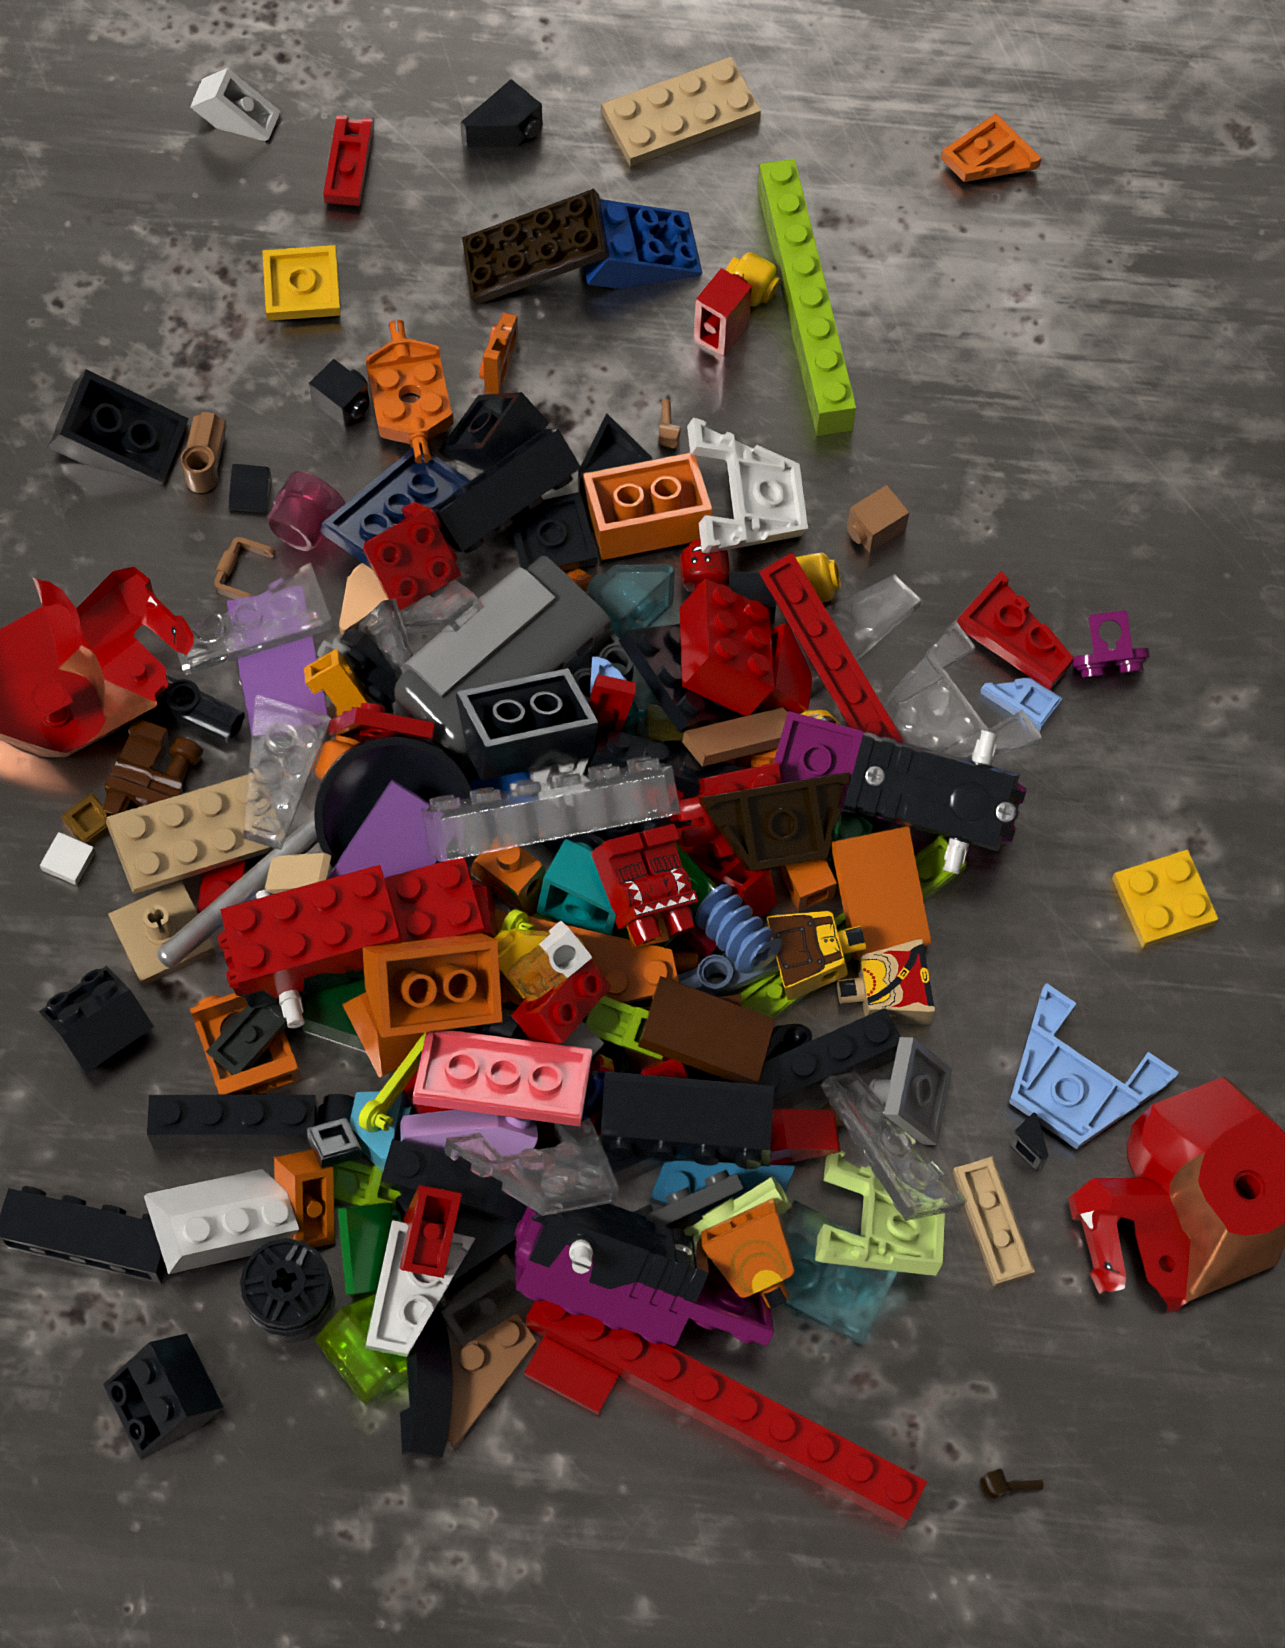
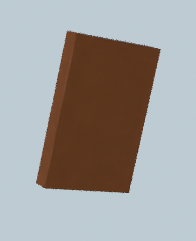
M660 976L638 1047L734 1083L757 1085L775 1019Z

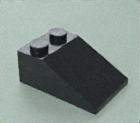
M86 369L72 386L48 448L82 464L163 485L189 418Z

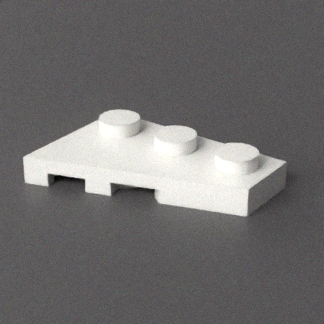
M392 1220L365 1349L404 1357L408 1356L475 1240L474 1237L453 1233L444 1278L403 1271L399 1267L408 1225Z

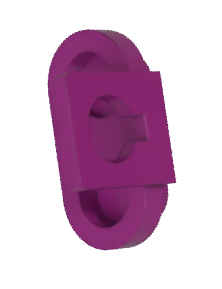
M1127 611L1091 614L1088 620L1093 654L1073 657L1072 661L1073 668L1081 671L1082 678L1104 676V668H1107L1108 664L1120 666L1121 674L1143 671V663H1146V659L1150 658L1149 648L1132 649ZM1105 621H1114L1121 628V636L1116 641L1115 649H1108L1107 642L1100 638L1099 628Z

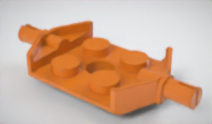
M397 319L399 332L396 331L395 320L388 324L392 341L365 358L380 437L410 444V447H413L415 462L422 464L421 451L423 452L424 462H429L431 460L428 448L429 440L449 429L454 424L453 412L450 407L439 346L406 338L404 322ZM408 393H414L420 397L414 403H405L401 401V398Z

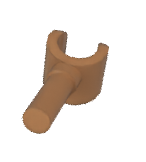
M664 399L661 402L662 420L659 425L658 444L676 449L681 427L671 425V401Z

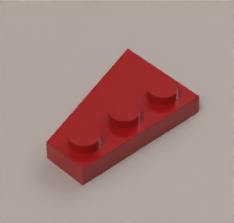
M1000 571L958 617L956 627L1051 690L1070 668L1073 656L1046 624L1039 623L1029 611L1030 604L1022 595L1018 597L1008 585L1009 579Z
M361 703V707H352V710L344 711L342 715L331 719L328 735L335 737L340 735L360 742L383 735H407L422 739H432L435 723L384 713L385 707L382 705Z

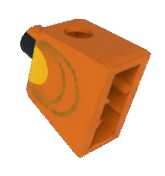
M774 1198L701 1231L702 1247L705 1253L739 1297L746 1298L760 1292L768 1308L777 1307L789 1299L790 1295L783 1280L795 1274L794 1262Z

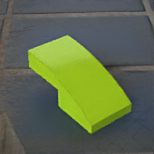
M603 996L584 1018L583 1023L601 1040L660 1060L663 1058L662 1055L638 1047L648 1010L633 1007Z
M352 1161L332 1165L334 1203L360 1206L392 1202V1211L398 1210L396 1198L401 1194L399 1191L380 1187L383 1173L376 1165L371 1167Z

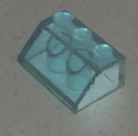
M794 1200L791 1208L781 1218L795 1269L793 1276L783 1280L790 1295L789 1299L783 1304L863 1345L899 1272L815 1261L817 1236L823 1224L857 1236L861 1234Z

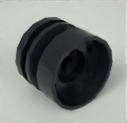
M288 1238L270 1241L255 1250L244 1265L240 1280L242 1298L251 1319L258 1330L273 1340L287 1343L308 1340L320 1332L331 1318L336 1299L328 1266L320 1253L304 1241ZM288 1279L293 1290L284 1293L280 1283L282 1280Z

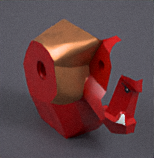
M135 566L112 571L77 608L61 588L49 581L38 580L33 577L43 606L0 629V739L41 757H67L114 733L135 718L157 706L156 698L169 685L166 679V668L133 637L134 633L140 626L147 625L176 652L185 655L188 654L194 645V636L183 616H175L156 598L150 579Z
M1222 1077L1152 1104L1131 1125V1133L1127 1141L1128 1160L1136 1178H1093L1068 1197L1072 1220L1082 1221L1094 1267L1090 1275L1099 1294L1103 1291L1113 1292L1125 1288L1126 1273L1116 1224L1121 1217L1135 1222V1235L1147 1281L1158 1290L1161 1297L1167 1303L1168 1308L1166 1312L1179 1311L1181 1306L1190 1300L1278 1265L1285 1248V1131L1261 1106L1228 1078Z

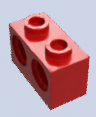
M590 959L568 978L563 973L557 971L552 973L527 996L511 1016L531 1041L551 1044L564 1043L612 986Z

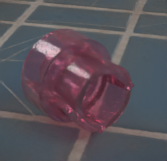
M296 471L291 473L273 501L275 506L266 519L269 520V527L272 532L283 542L296 549L309 551L312 547L316 549L324 537L320 533L321 524L346 503L342 496L322 479L306 472Z

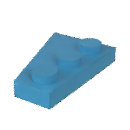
M674 1160L664 1162L652 1191L650 1202L664 1207L669 1205L666 1197L679 1190L689 1187L693 1194L706 1188L704 1179L726 1169L729 1176L738 1173L746 1189L688 1215L694 1219L701 1220L703 1219L702 1215L731 1197L736 1199L771 1176L780 1183L786 1193L795 1166L770 1165V1167L760 1166L758 1169H743L735 1163L718 1162L716 1165L706 1166L694 1161Z

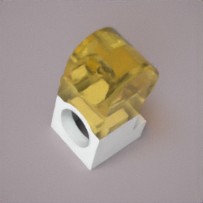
M559 921L549 930L550 935L529 953L519 958L508 971V976L528 1001H534L545 995L552 988H556L593 958L562 921Z

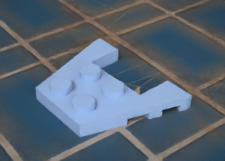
M1046 983L1040 994L1009 1103L1027 1116L1035 1112L1039 1123L1075 1149H1079L1173 1083L1179 1072L1150 1052L1145 1055L1125 1084L1055 1037L1056 1033L1075 1009L1077 1003Z

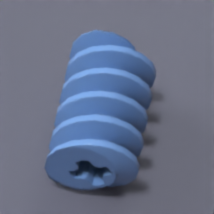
M728 883L722 884L711 891L701 902L695 915V922L702 930H705L706 935L711 940L716 942V946L721 951L726 952V957L730 961L736 962V967L739 971L748 974L756 972L775 959L782 947V940L780 938L771 940L773 930L769 927L761 929L763 920L759 916L751 918L753 909L748 905L741 907L743 899L738 894L731 896L733 888Z

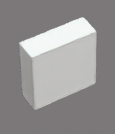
M58 832L40 867L42 871L77 886L96 852L94 847Z

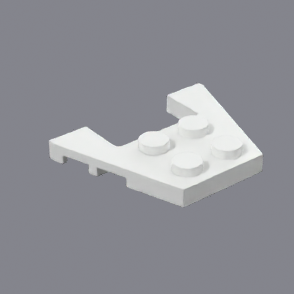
M693 418L687 425L690 454L722 459L727 462L734 519L707 515L701 519L699 531L702 553H713L802 536L808 529L800 464L759 445H756L754 449L735 441L734 434L730 432L725 434L717 433L706 428L705 421Z

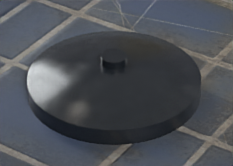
M407 735L373 737L345 751L335 760L324 775L316 794L314 821L318 842L323 853L331 855L330 864L332 867L335 866L391 780L399 783L460 822V827L436 863L466 855L474 835L476 823L474 796L469 782L459 765L451 756L436 745Z

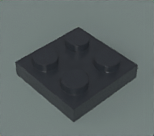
M580 492L544 499L535 508L529 511L522 509L512 517L514 522L510 525V530L521 568L526 569L540 556L548 557L563 572L598 564V557Z

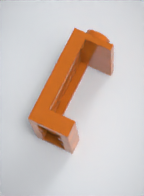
M235 993L223 997L218 995L209 996L200 1000L197 1006L189 1008L219 1095H264L301 1082L300 1072L285 1031L269 1046L273 1061L231 1075L206 1053L208 1048L221 1035L222 1025L225 1020L233 1014L241 1013L248 1005L245 997L236 996Z

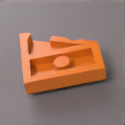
M997 113L944 148L941 153V159L963 182L1035 170L1040 167L1042 160Z
M503 313L497 326L493 325L489 343L484 351L479 372V378L484 379L485 394H500L518 338L517 315Z

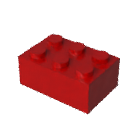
M705 578L679 607L682 687L739 714L749 716L775 688L770 611L760 602L750 600L733 592L725 585H719Z

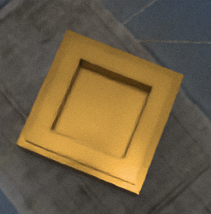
M90 793L61 815L62 821L79 841L88 845H92L109 832L106 824L107 818H104L103 814L104 805L93 793Z

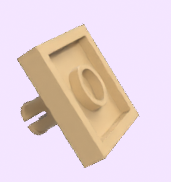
M182 880L108 914L142 987L216 953L210 938H208L173 968L164 966L158 959V949L198 915Z

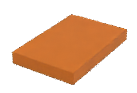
M903 826L833 841L831 849L847 929L861 925L867 948L852 952L853 960H859L861 956L918 939H923L924 946L932 944L909 827Z

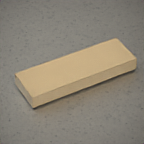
M993 1156L955 1167L952 1173L993 1286L997 1287L1033 1276L1035 1270Z

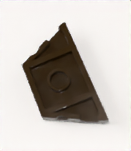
M850 772L698 798L700 805L745 870H761L828 857L833 840L832 829L837 824L841 808H839L845 785H849Z

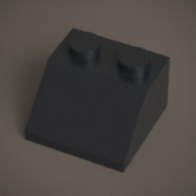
M522 392L478 395L438 451L444 457L479 475L545 429L549 422Z

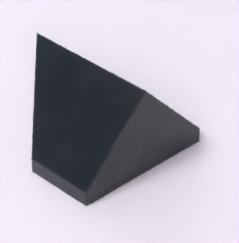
M607 413L581 464V468L578 470V491L581 493V496L586 495L583 474L653 460L652 456Z

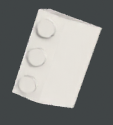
M263 1169L147 1193L144 1196L168 1274L251 1256L255 1250L266 1243L285 1238L292 1239L299 1231L287 1191Z

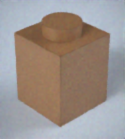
M885 485L850 507L847 530L857 544L862 543L868 552L871 553L906 531L909 511L892 490Z

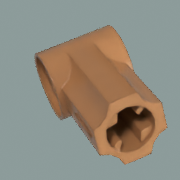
M201 412L200 415L193 417L187 448L181 454V466L185 483L191 491L196 493L211 491L218 483L217 468L227 424L225 419L218 417L215 413Z

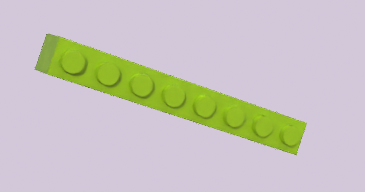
M793 158L760 163L757 190L775 265L778 268V277L781 278L780 286L816 436L853 431L856 404L796 160Z

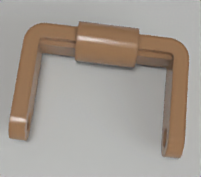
M243 537L234 538L228 551H224L215 570L217 574L214 580L216 592L232 599L253 596L248 592L224 585V583L231 575L238 559L237 555L240 548L273 558L276 551L272 547Z

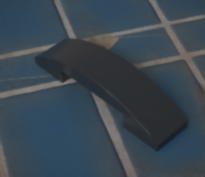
M437 1304L407 1356L409 1408L400 1412L402 1455L431 1459L443 1457L450 1426L453 1394L449 1337L443 1314Z

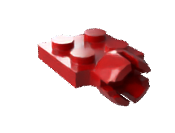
M778 762L699 779L700 793L696 797L678 800L671 805V822L679 820V822L692 821V825L676 828L679 836L677 840L679 845L693 847L707 843L711 845L714 856L717 858L733 855L734 852L700 805L698 797L782 783Z

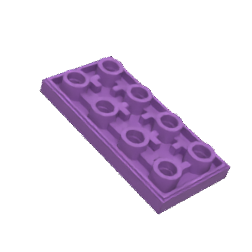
M303 587L226 601L253 744L329 730L330 724L323 690L313 694L305 683L304 667L316 661L317 658Z
M391 780L327 876V879L381 865L385 878L433 865L460 827V822L399 783Z

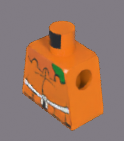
M499 832L474 860L469 874L471 880L485 883L490 888L493 897L511 911L518 909L525 912L529 917L537 912L543 878L546 874L545 867L538 859L505 834ZM529 886L532 887L533 889L529 893H527Z

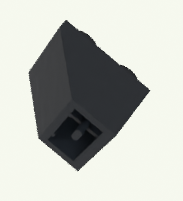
M107 965L102 969H95L87 973L81 979V983L68 992L54 995L47 1002L46 1007L39 1011L72 1059L85 1073H88L154 1028V1025L131 989Z
M187 1333L149 1342L103 1384L139 1459L147 1457L200 1429L224 1408Z

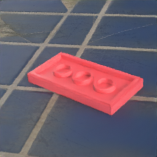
M447 1029L426 1032L413 1093V1104L581 1127L593 1049Z

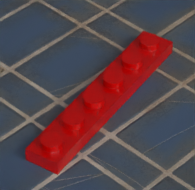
M793 552L759 571L760 577L849 728L904 742Z

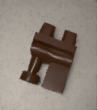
M135 718L129 727V736L124 748L113 766L111 775L108 776L104 784L107 796L103 807L104 818L183 794L182 782L188 766L198 764L203 754L201 746L187 738H175L169 751L173 758L165 773L158 771L170 746L167 728Z

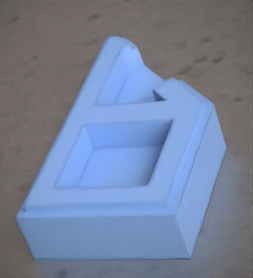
M1031 677L994 685L992 682L985 683L980 692L1038 732L1042 730L1058 709L1063 699Z

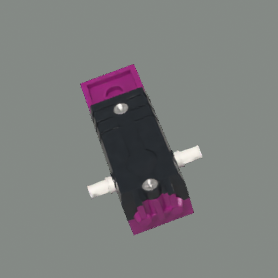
M788 711L774 762L779 764L782 783L850 772L849 785L844 787L839 808L950 838L944 857L946 862L943 870L957 874L960 873L961 864H964L969 844L999 852L1001 843L1013 841L1016 830L1014 822L1018 818L1019 804H1023L1027 788L1018 783L1019 773L991 766L992 760H994L993 756L997 746L995 741L998 734L981 730L980 740L977 739L974 753H972V760H967Z
M551 1183L542 1193L531 1197L522 1220L517 1224L515 1230L517 1242L515 1249L516 1290L521 1291L524 1296L531 1300H546L560 1305L570 1314L577 1316L585 1314L599 1319L603 1324L612 1329L622 1330L624 1328L636 1332L645 1340L654 1344L666 1343L676 1346L689 1318L705 1329L713 1330L718 1328L732 1333L735 1338L744 1343L752 1344L757 1342L768 1346L774 1334L772 1314L761 1293L757 1292L746 1298H741L725 1277L710 1272L708 1270L707 1255L702 1247L700 1236L694 1234L692 1236L686 1235L685 1231L675 1227L672 1229L667 1228L664 1223L656 1220L650 1222L646 1220L645 1216L587 1196L586 1192L582 1189L571 1190Z

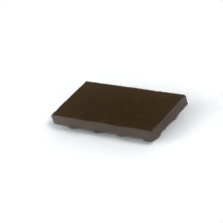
M594 188L462 237L471 300L476 305L610 257L600 197Z

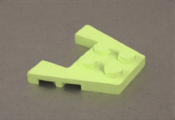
M842 1150L839 1153L826 1156L823 1181L864 1196L861 1235L857 1236L823 1224L817 1236L815 1261L936 1276L943 1264L945 1210L900 1184L894 1189L875 1178V1169L869 1166L866 1168L854 1166L843 1159L846 1153Z

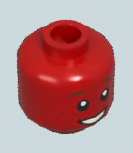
M701 539L692 541L680 554L682 586L687 591L693 592L705 578L719 585L728 586L730 573L728 551L702 553Z

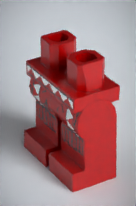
M675 824L646 830L640 834L638 832L607 840L591 852L610 905L617 915L615 917L618 929L629 927L637 946L651 943L662 937L656 921L659 918H664L670 937L684 934L695 928L690 906L697 903L698 898L695 890H691L690 878L682 867L675 842L679 839Z

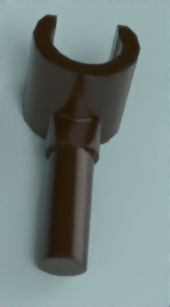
M1002 1469L988 1472L980 1479L985 1495L990 1499L1000 1498L1010 1492L1043 1490L1044 1486L1042 1479L1012 1480L1007 1482Z

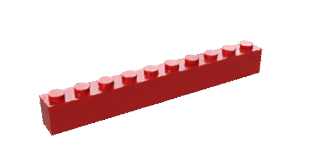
M546 1300L535 1301L526 1316V1326L530 1332L541 1338L546 1336L618 1374L619 1379L902 1529L905 1528L927 1484V1481L665 1343H651L640 1334L624 1328L622 1330L612 1329L603 1324L601 1320L585 1314L582 1316L570 1314L560 1305Z

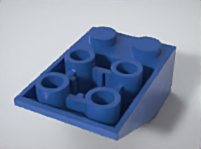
M600 199L610 257L583 266L587 285L621 289L701 276L703 272L689 212Z

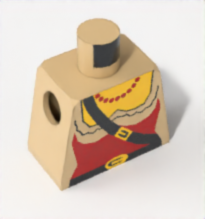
M923 939L865 954L859 959L857 968L858 978L837 980L840 1004L862 1002L865 1016L886 1007L894 1024L930 1025L932 1023L935 1008Z

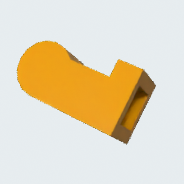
M337 648L304 667L306 685L313 694L324 690L336 706L337 716L342 715L344 711L352 710V707H361V703H369V696L364 692L365 687Z

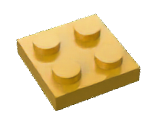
M336 245L262 250L267 321L341 316Z
M1188 849L1115 872L1112 880L1142 949L1214 926L1219 920Z

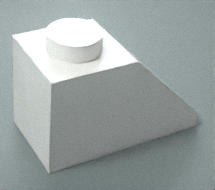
M229 68L203 78L190 108L217 129L261 141L269 140L281 112Z

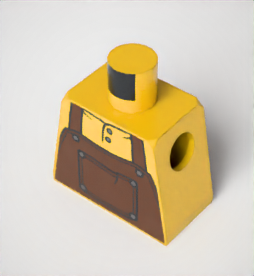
M830 911L766 917L769 928L773 930L772 940L776 938L782 940V947L776 958L787 1000L795 999L845 977L848 973L843 955L867 949L861 925L837 931L833 913Z

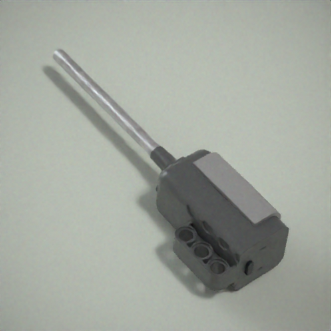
M540 556L526 569L521 567L515 568L404 663V673L400 676L394 688L395 702L393 703L395 715L435 723L432 739L423 740L444 750L459 765L466 778L475 775L477 771L467 754L456 700L457 691L569 668L577 685L582 690L583 688H590L592 656L606 659L611 664H622L625 666V669L620 672L627 681L631 682L634 676V664L619 643V638L613 633L611 620L606 612L552 560L546 556ZM584 696L588 703L589 697ZM314 815L164 943L157 951L159 961L169 968L178 965L224 925L220 909L251 901L259 891L264 890L270 862L273 857L306 854L318 843Z

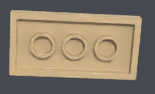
M732 57L601 103V112L630 167L757 121L761 117V110Z
M259 772L111 815L106 819L107 827L133 894L271 852L285 840Z

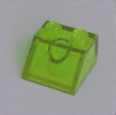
M376 1294L341 1308L314 1339L325 1353L327 1359L335 1366L364 1406L391 1394L408 1381L407 1357L365 1349Z

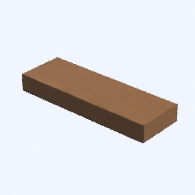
M782 707L687 730L684 732L682 742L702 767L778 748L788 712Z

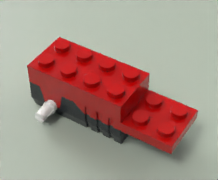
M464 856L386 878L381 865H377L276 894L266 890L259 891L256 894L257 899L220 909L225 931L217 935L221 951H224L225 962L229 969L226 972L227 980L236 996L245 997L249 1007L254 1009L279 1002L283 1017L287 1019L288 1028H297L305 1023L302 1016L304 1011L300 996L351 982L350 979L358 978L360 980L364 978L362 947L476 933L485 935L486 932Z

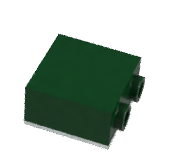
M350 979L351 982L310 993L302 1013L305 1022L303 1025L304 1032L366 1052L342 1005L366 992L365 979Z

